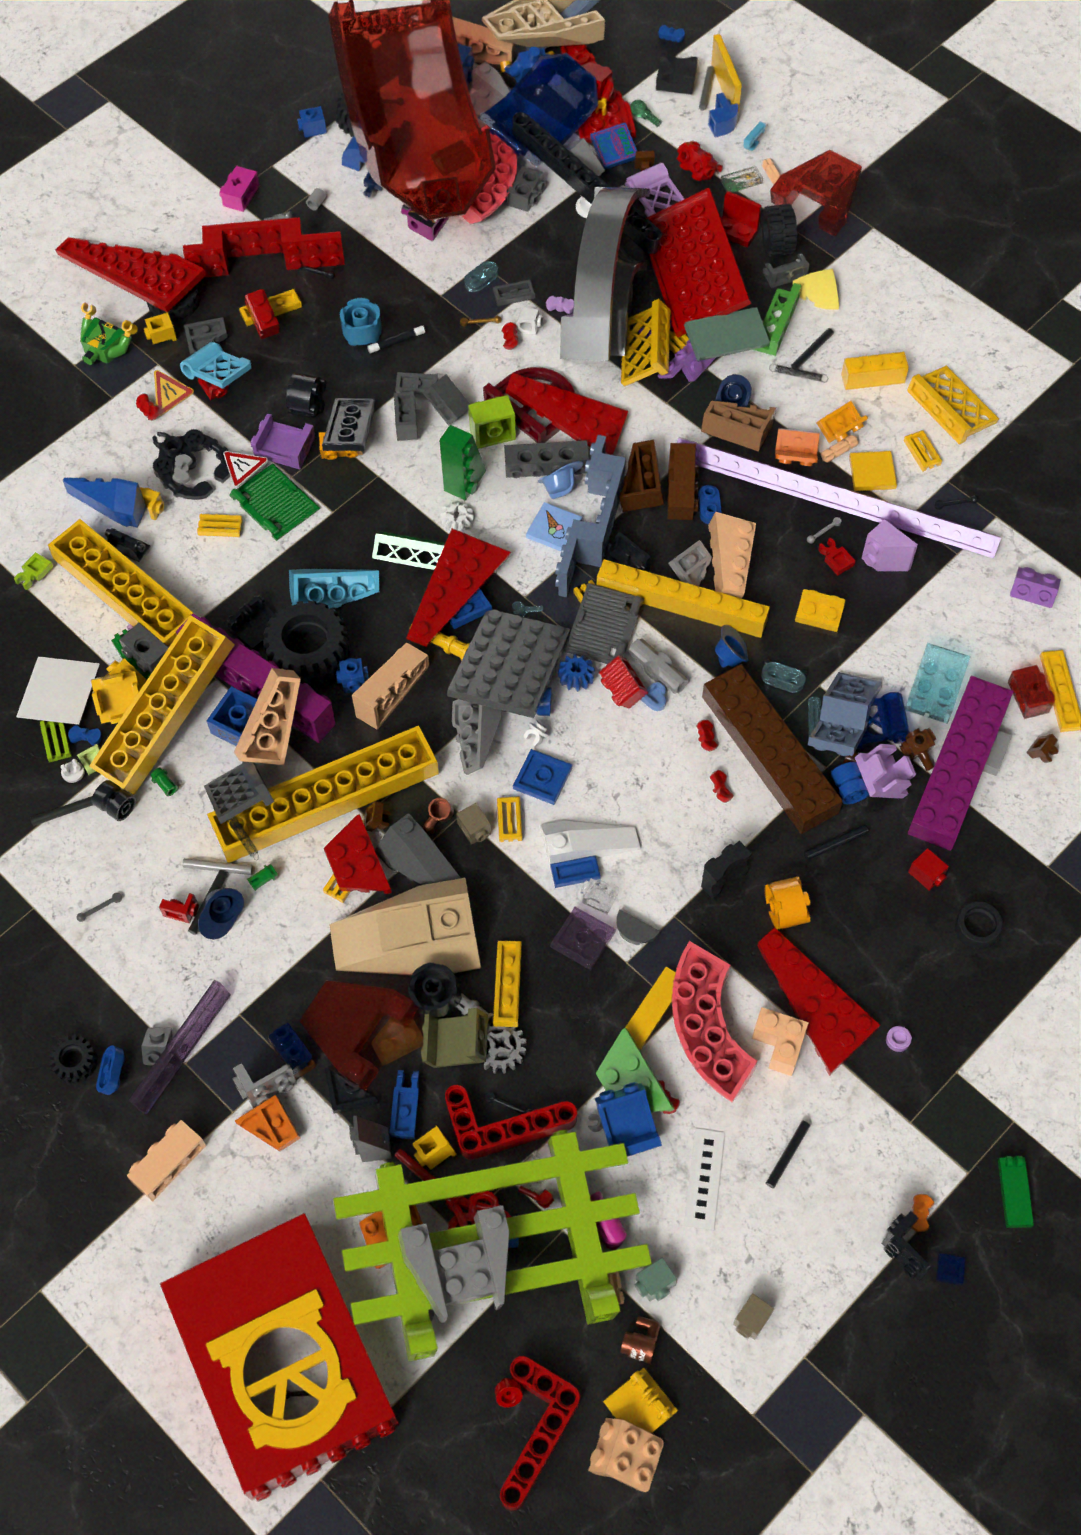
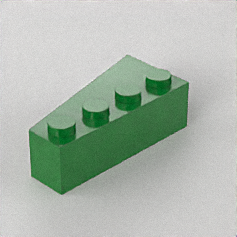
M450 425L439 440L444 491L466 501L469 495L475 492L477 484L486 472L473 435Z

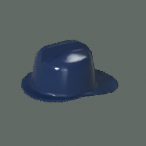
M733 374L727 376L719 386L715 401L737 403V407L747 408L752 390L750 382L742 375Z
M223 887L208 894L205 900V907L198 920V929L205 938L219 939L225 936L232 928L244 907V898L238 890Z

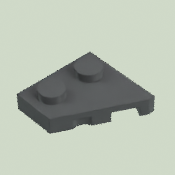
M223 317L184 325L190 355L209 342L218 344L228 337Z

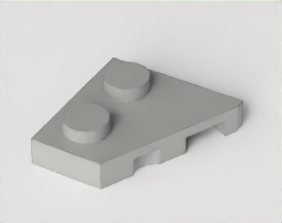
M699 540L668 564L680 581L699 586L701 580L705 577L706 568L709 566L712 556Z

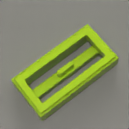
M40 721L49 763L72 757L64 723ZM57 725L60 728L65 753L62 754L55 728ZM47 728L51 729L56 752L55 756L52 754Z

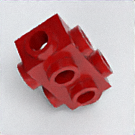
M695 141L684 142L678 147L677 152L679 155L677 160L681 162L680 167L687 171L690 170L692 178L695 180H711L715 172L720 173L722 171V165L712 158L713 155L704 151L699 143Z

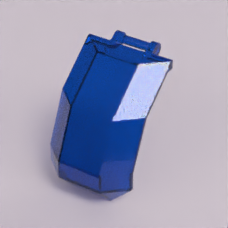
M567 53L540 56L534 66L502 100L487 111L482 112L478 118L490 128L489 132L492 135L498 136L514 150L517 156L522 155L535 167H538L543 162L512 135L513 116L519 112L526 113L564 145L598 107L596 77Z

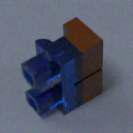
M289 1023L282 1025L268 1035L271 1046L285 1065L289 1064L292 1068L295 1080L316 1067L312 1060V1055Z

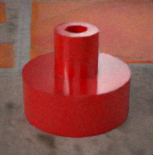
M505 1378L495 1387L496 1401L502 1407H513L522 1400L521 1386L515 1380Z

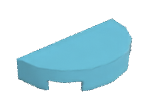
M759 122L746 136L743 143L745 149L753 151L758 146L759 141L757 139L761 133H764L765 123Z

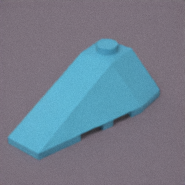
M289 570L292 605H296L299 601L304 603L316 601L318 605L324 603L328 605L329 609H336L348 602L379 592V570Z

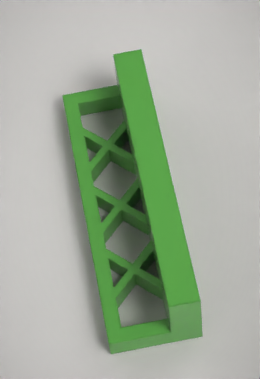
M794 283L791 291L777 288L763 322L770 345L769 347L753 350L776 356L798 303L801 291L800 284ZM779 296L788 298L787 301L782 304L778 300ZM780 310L781 316L775 318L772 313ZM775 325V330L769 333L766 327Z

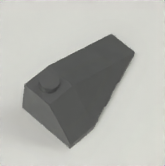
M409 813L390 826L374 849L388 868L407 876V879L413 882L416 881L421 885L461 878L427 833Z

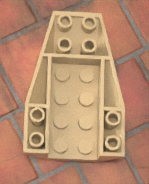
M465 878L417 886L329 924L336 971L412 975L418 967L426 963L445 965L453 973L481 968Z

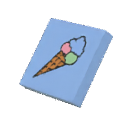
M544 502L529 527L526 538L561 551L562 545L567 543L565 539L567 528L572 526L574 519L582 521V517Z

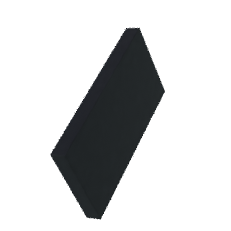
M336 398L322 443L323 451H364L376 407V400L374 398Z

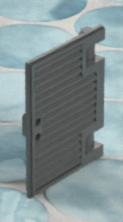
M588 583L564 652L576 653L577 656L581 657L585 655L588 659L605 664L610 663L618 655L623 657L644 598ZM627 602L632 604L630 611L625 610ZM611 648L616 649L614 657L609 656Z

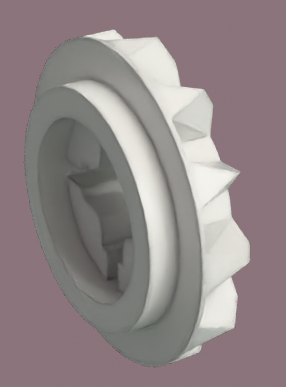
M459 501L455 504L450 502L447 507H443L440 513V521L448 530H451V528L458 531L465 530L472 524L474 519L472 509L468 507L467 503L461 504ZM455 512H459L457 521L454 518Z

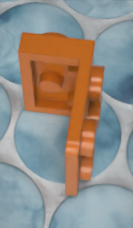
M778 428L775 458L779 459L780 463L791 464L792 461H800V465L812 466L813 463L818 462L817 450L820 433Z

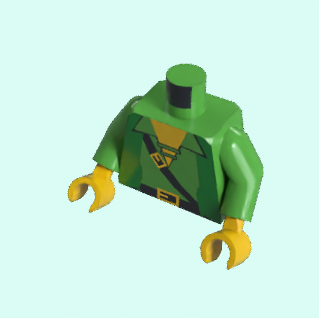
M83 303L81 310L85 313V317L82 319L80 343L85 353L82 357L83 361L88 365H92L96 359L104 363H110L114 358L124 355L130 345V335L137 332V326L125 320L122 323L121 329L99 318L94 317L91 319V316L96 314L97 309L91 304L90 310L87 311L88 304Z

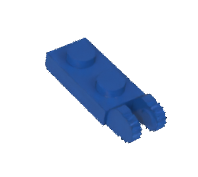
M398 1070L397 1083L393 1094L389 1136L390 1138L415 1139L419 1101V1071H413L411 1078L412 1087L406 1088L403 1087L405 1081L404 1070Z

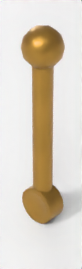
M500 316L472 320L462 318L460 324L464 327L473 323L495 322L498 324L502 319Z

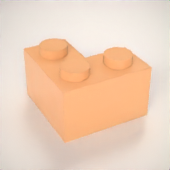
M761 1007L752 1039L775 1046L769 1069L792 1076L809 1022Z

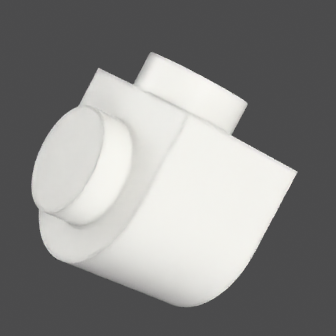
M523 308L517 319V329L526 334L536 335L538 327L542 326L543 315H539V309Z

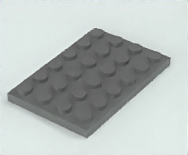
M498 610L486 611L447 691V696L534 718L570 636V629Z

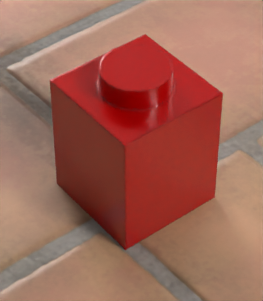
M927 848L912 862L908 873L930 891L935 885L939 887L947 879L945 874L949 866Z

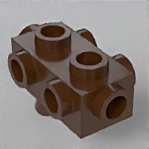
M918 728L907 734L906 740L901 743L900 749L904 756H909L911 760L919 758L926 771L934 768L928 752L935 746L934 741L936 737L930 728L920 731Z

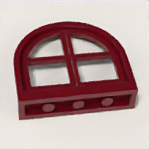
M530 367L513 372L530 379L546 380L551 382V386L575 393L570 382L556 371L541 367ZM512 373L495 386L490 383L486 384L483 387L484 401L505 396L504 394ZM510 400L515 413V426L536 443H545L560 431L552 425V422L544 427L528 414L532 410L531 407L523 406L520 408Z

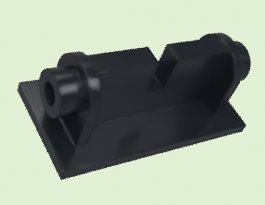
M108 528L105 531L107 541L124 556L140 562L151 547L141 540L130 537L114 528Z

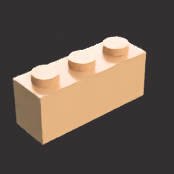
M182 1120L177 1124L171 1125L165 1133L166 1136L160 1142L154 1143L149 1148L148 1154L141 1161H137L132 1165L129 1170L130 1173L127 1175L129 1180L152 1202L206 1147L203 1139Z

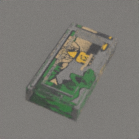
M753 166L722 175L721 182L726 191L733 193L763 184V177L758 168Z

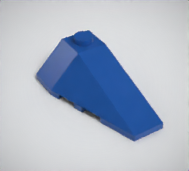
M86 478L63 479L66 491L71 496L125 527L132 526L138 528L146 510L138 483L119 478H112L111 482H104L102 478H96L95 481H89Z

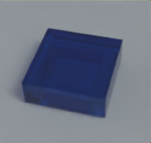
M939 1253L936 1281L962 1285L964 1281L965 1258Z

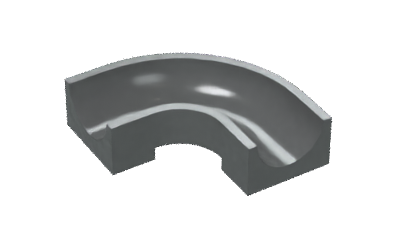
M595 187L594 200L587 215L579 250L573 314L561 316L560 359L610 361V356L627 355L628 308L631 286L635 274L638 271L647 270V262L636 260L628 255L621 246L620 241L632 204L639 198L650 197V188Z

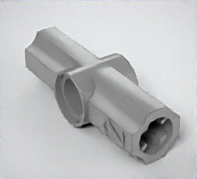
M642 638L632 643L628 653L644 666L645 672L651 679H658L674 694H679L688 684V678L673 666L672 660L667 654L662 651L658 653Z

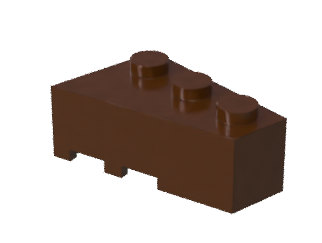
M654 440L633 443L627 474L624 477V486L619 496L622 512L664 505Z
M670 443L668 519L693 520V513L698 511V499H694V494L698 495V482H695V477L698 478V465H695V443Z

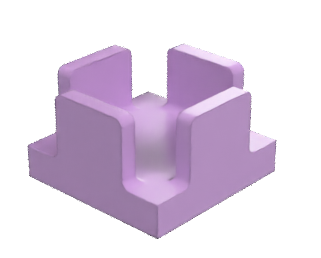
M879 744L871 752L859 753L855 757L870 797L903 799L908 795L907 788L912 785L910 779L916 773L909 756H903L895 762L893 755H891L897 750L895 745Z

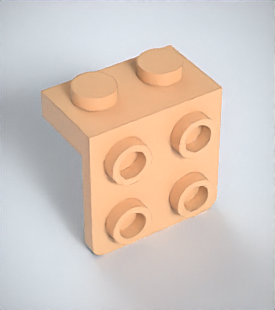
M606 1418L600 1428V1437L596 1449L591 1455V1464L588 1471L596 1475L612 1477L641 1492H647L663 1448V1440L627 1421Z

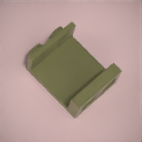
M478 1008L468 1009V1016L437 1019L430 1014H425L422 1026L424 1035L423 1047L421 1048L422 1062L433 1068L486 1062L488 1015Z

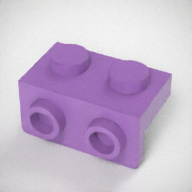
M1018 567L1010 596L1052 608L1061 579L1052 574L1037 573L1032 568Z

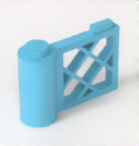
M209 342L180 363V368L189 379L198 377L220 388H224L250 370L251 361L223 352L219 344ZM228 368V370L217 371L218 369Z

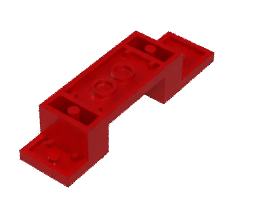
M300 217L202 226V244L183 245L184 258L204 268L207 274L204 277L229 275L228 257L284 253L287 270L299 269L303 266L316 268L345 265L341 232L303 235Z

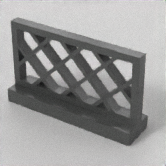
M242 761L241 765L204 785L221 824L263 800L266 806L274 802L254 762Z

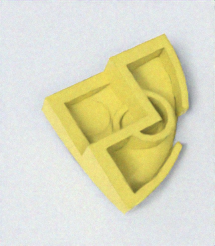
M833 269L813 272L792 282V284L797 283L801 285L800 297L804 301L808 297L811 302H815V307L829 310L839 309Z

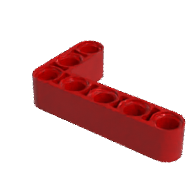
M452 1085L445 1093L447 1109L460 1152L463 1157L469 1160L553 1135L557 1131L570 1130L577 1122V1108L573 1103L565 1101L478 1128L465 1088L460 1085ZM455 1095L463 1097L460 1103L450 1101ZM563 1112H570L572 1118L563 1120L559 1115ZM462 1118L470 1120L467 1126H459L457 1124ZM540 1119H545L549 1124L546 1127H539L536 1125V1122ZM517 1126H521L525 1129V1132L521 1135H516L512 1130ZM492 1134H499L501 1139L498 1142H491L488 1140V1137ZM469 1141L477 1143V1147L473 1150H468L464 1146Z
M519 1356L512 1361L510 1366L511 1377L521 1387L547 1402L549 1406L500 1491V1499L503 1506L511 1511L520 1509L526 1501L580 1403V1394L576 1387L525 1356ZM519 1365H526L529 1367L530 1372L525 1377H519L516 1375L515 1369ZM541 1379H549L553 1384L552 1388L548 1391L540 1390L537 1385ZM564 1393H571L575 1397V1402L571 1405H564L560 1398ZM556 1416L561 1419L562 1424L558 1429L553 1430L547 1426L546 1423L550 1417ZM538 1440H543L548 1445L547 1451L543 1454H538L533 1450V1445ZM528 1464L534 1468V1474L532 1477L525 1479L520 1476L519 1470L523 1465ZM516 1489L520 1493V1499L516 1503L511 1504L505 1500V1494L508 1490Z

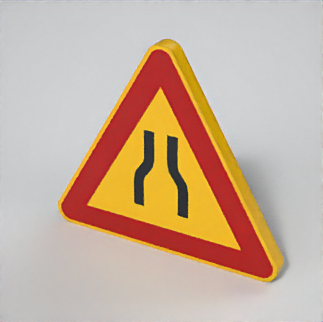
M154 371L156 406H159V416H162L193 394L194 391L192 388L161 371Z

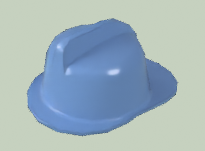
M576 461L567 464L552 474L540 478L538 483L544 484L552 499L565 496L573 489L574 473L583 466V462Z

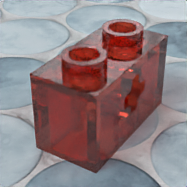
M1034 665L1012 671L1008 684L1010 689L1014 691L1013 696L1023 718L1027 719L1049 713L1055 699L1052 691H1049L1046 685L1045 675L1043 672H1040L1038 666Z

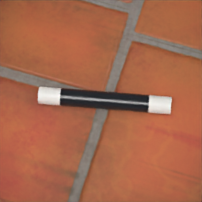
M422 325L367 346L368 351L371 354L425 333V329Z

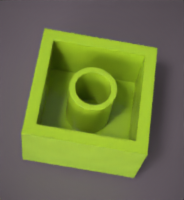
M508 395L468 405L470 433L473 435L478 449L516 440L515 413Z

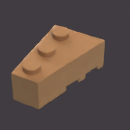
M711 401L704 413L701 432L759 451L773 426L776 407H770L769 410L757 409V405H750V408L737 407V403Z

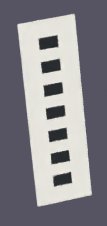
M695 1128L684 1226L714 1231L725 1132Z

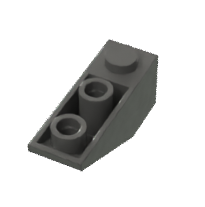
M353 1116L354 1125H349L350 1139L353 1143V1148H355V1154L360 1155L362 1162L392 1159L388 1127L359 1116Z

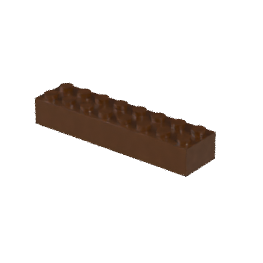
M742 665L704 683L702 698L801 834L839 814L843 802Z

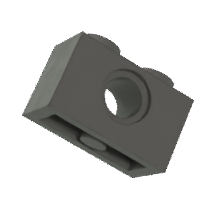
M140 623L136 624L119 639L122 653L128 659L133 658L143 672L148 671L152 673L169 648Z

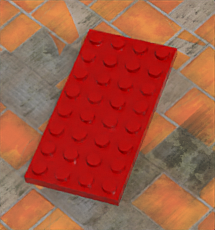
M710 188L647 217L662 232L659 251L649 255L665 305L670 309V320L677 338L687 334L684 327L687 321L716 315H728L751 304Z

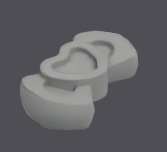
M289 211L284 214L264 218V220L293 218V214Z
M186 454L175 457L176 468L172 478L180 484L190 481L188 466L192 464L193 460Z

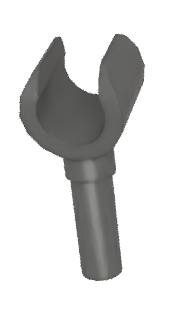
M596 1114L588 1116L590 1121H598L596 1126H588L592 1132H599L603 1128L600 1117Z

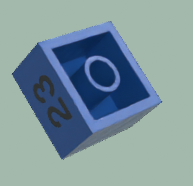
M231 686L206 720L210 733L237 746L257 699Z

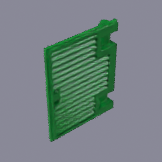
M273 463L239 488L232 489L229 494L233 500H237L240 503V507L265 531L268 529L271 532L272 538L276 541L320 510V507ZM247 493L250 497L247 499L243 494ZM275 523H278L281 526V528L279 529L275 525Z

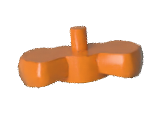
M918 1194L913 1197L914 1204L912 1210L919 1219L911 1229L916 1232H924L929 1229L926 1219L929 1215V1209L934 1206V1201L927 1194Z

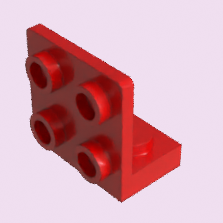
M729 191L725 194L721 220L728 240L748 248L758 234L762 206Z

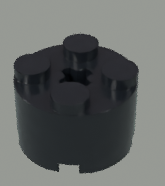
M294 373L291 379H294L293 384H288L286 393V407L290 408L288 413L315 418L318 412L322 413L325 403L322 397L326 389V380H322L317 376Z
M426 963L413 972L408 992L412 1001L424 1014H430L435 1018L445 1016L451 1013L462 999L460 983L447 966ZM437 987L438 991L434 993L432 989Z

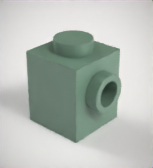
M662 1257L637 1273L635 1287L642 1297L646 1296L649 1301L655 1298L657 1301H660L671 1293L669 1289L676 1285L677 1279Z

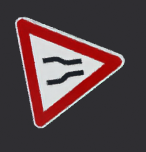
M229 451L224 452L234 488H239L268 463L266 457Z

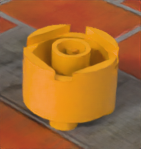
M799 876L765 885L766 904H770L771 911H769V915L776 929H784L810 922V914L806 907L810 905V899L806 891L802 892V883Z

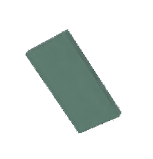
M757 307L732 312L728 315H716L687 321L684 324L697 361L767 347L770 344Z

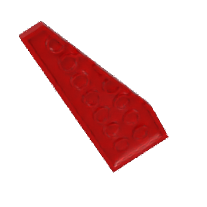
M585 44L560 46L566 78L574 67L589 62L597 64L595 57L592 53L588 52ZM569 87L579 140L584 138L588 144L592 143L590 134L625 122L631 137L636 138L630 105L627 101L623 100L619 90L617 91L614 87L610 100L606 102L607 113L602 115L603 108H600L597 113L595 109L596 102L601 100V98L596 99Z
M68 237L55 249L60 257L167 313L207 275L204 268L177 254L170 253L167 256L162 255L158 251L148 253L140 248L121 245L111 247L107 246V243L102 242L92 244L89 240Z

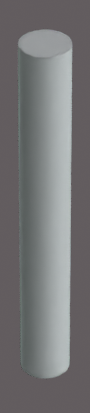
M183 859V868L210 871L222 870L228 873L252 875L253 866Z

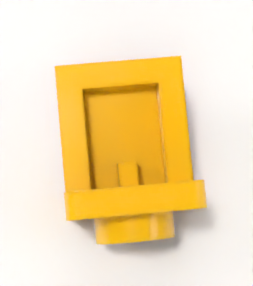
M140 487L150 517L156 520L164 509L161 494L151 488Z

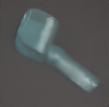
M520 601L512 604L513 609H515L513 611L514 615L524 617L529 612L543 611V606L524 607Z

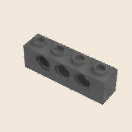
M587 441L504 445L506 478L548 476L561 467L576 461H582L583 466L574 474L587 473L585 472L586 462L589 459Z

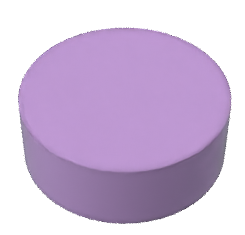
M902 1026L892 1027L886 1036L888 1047L896 1052L905 1051L912 1040L908 1029Z

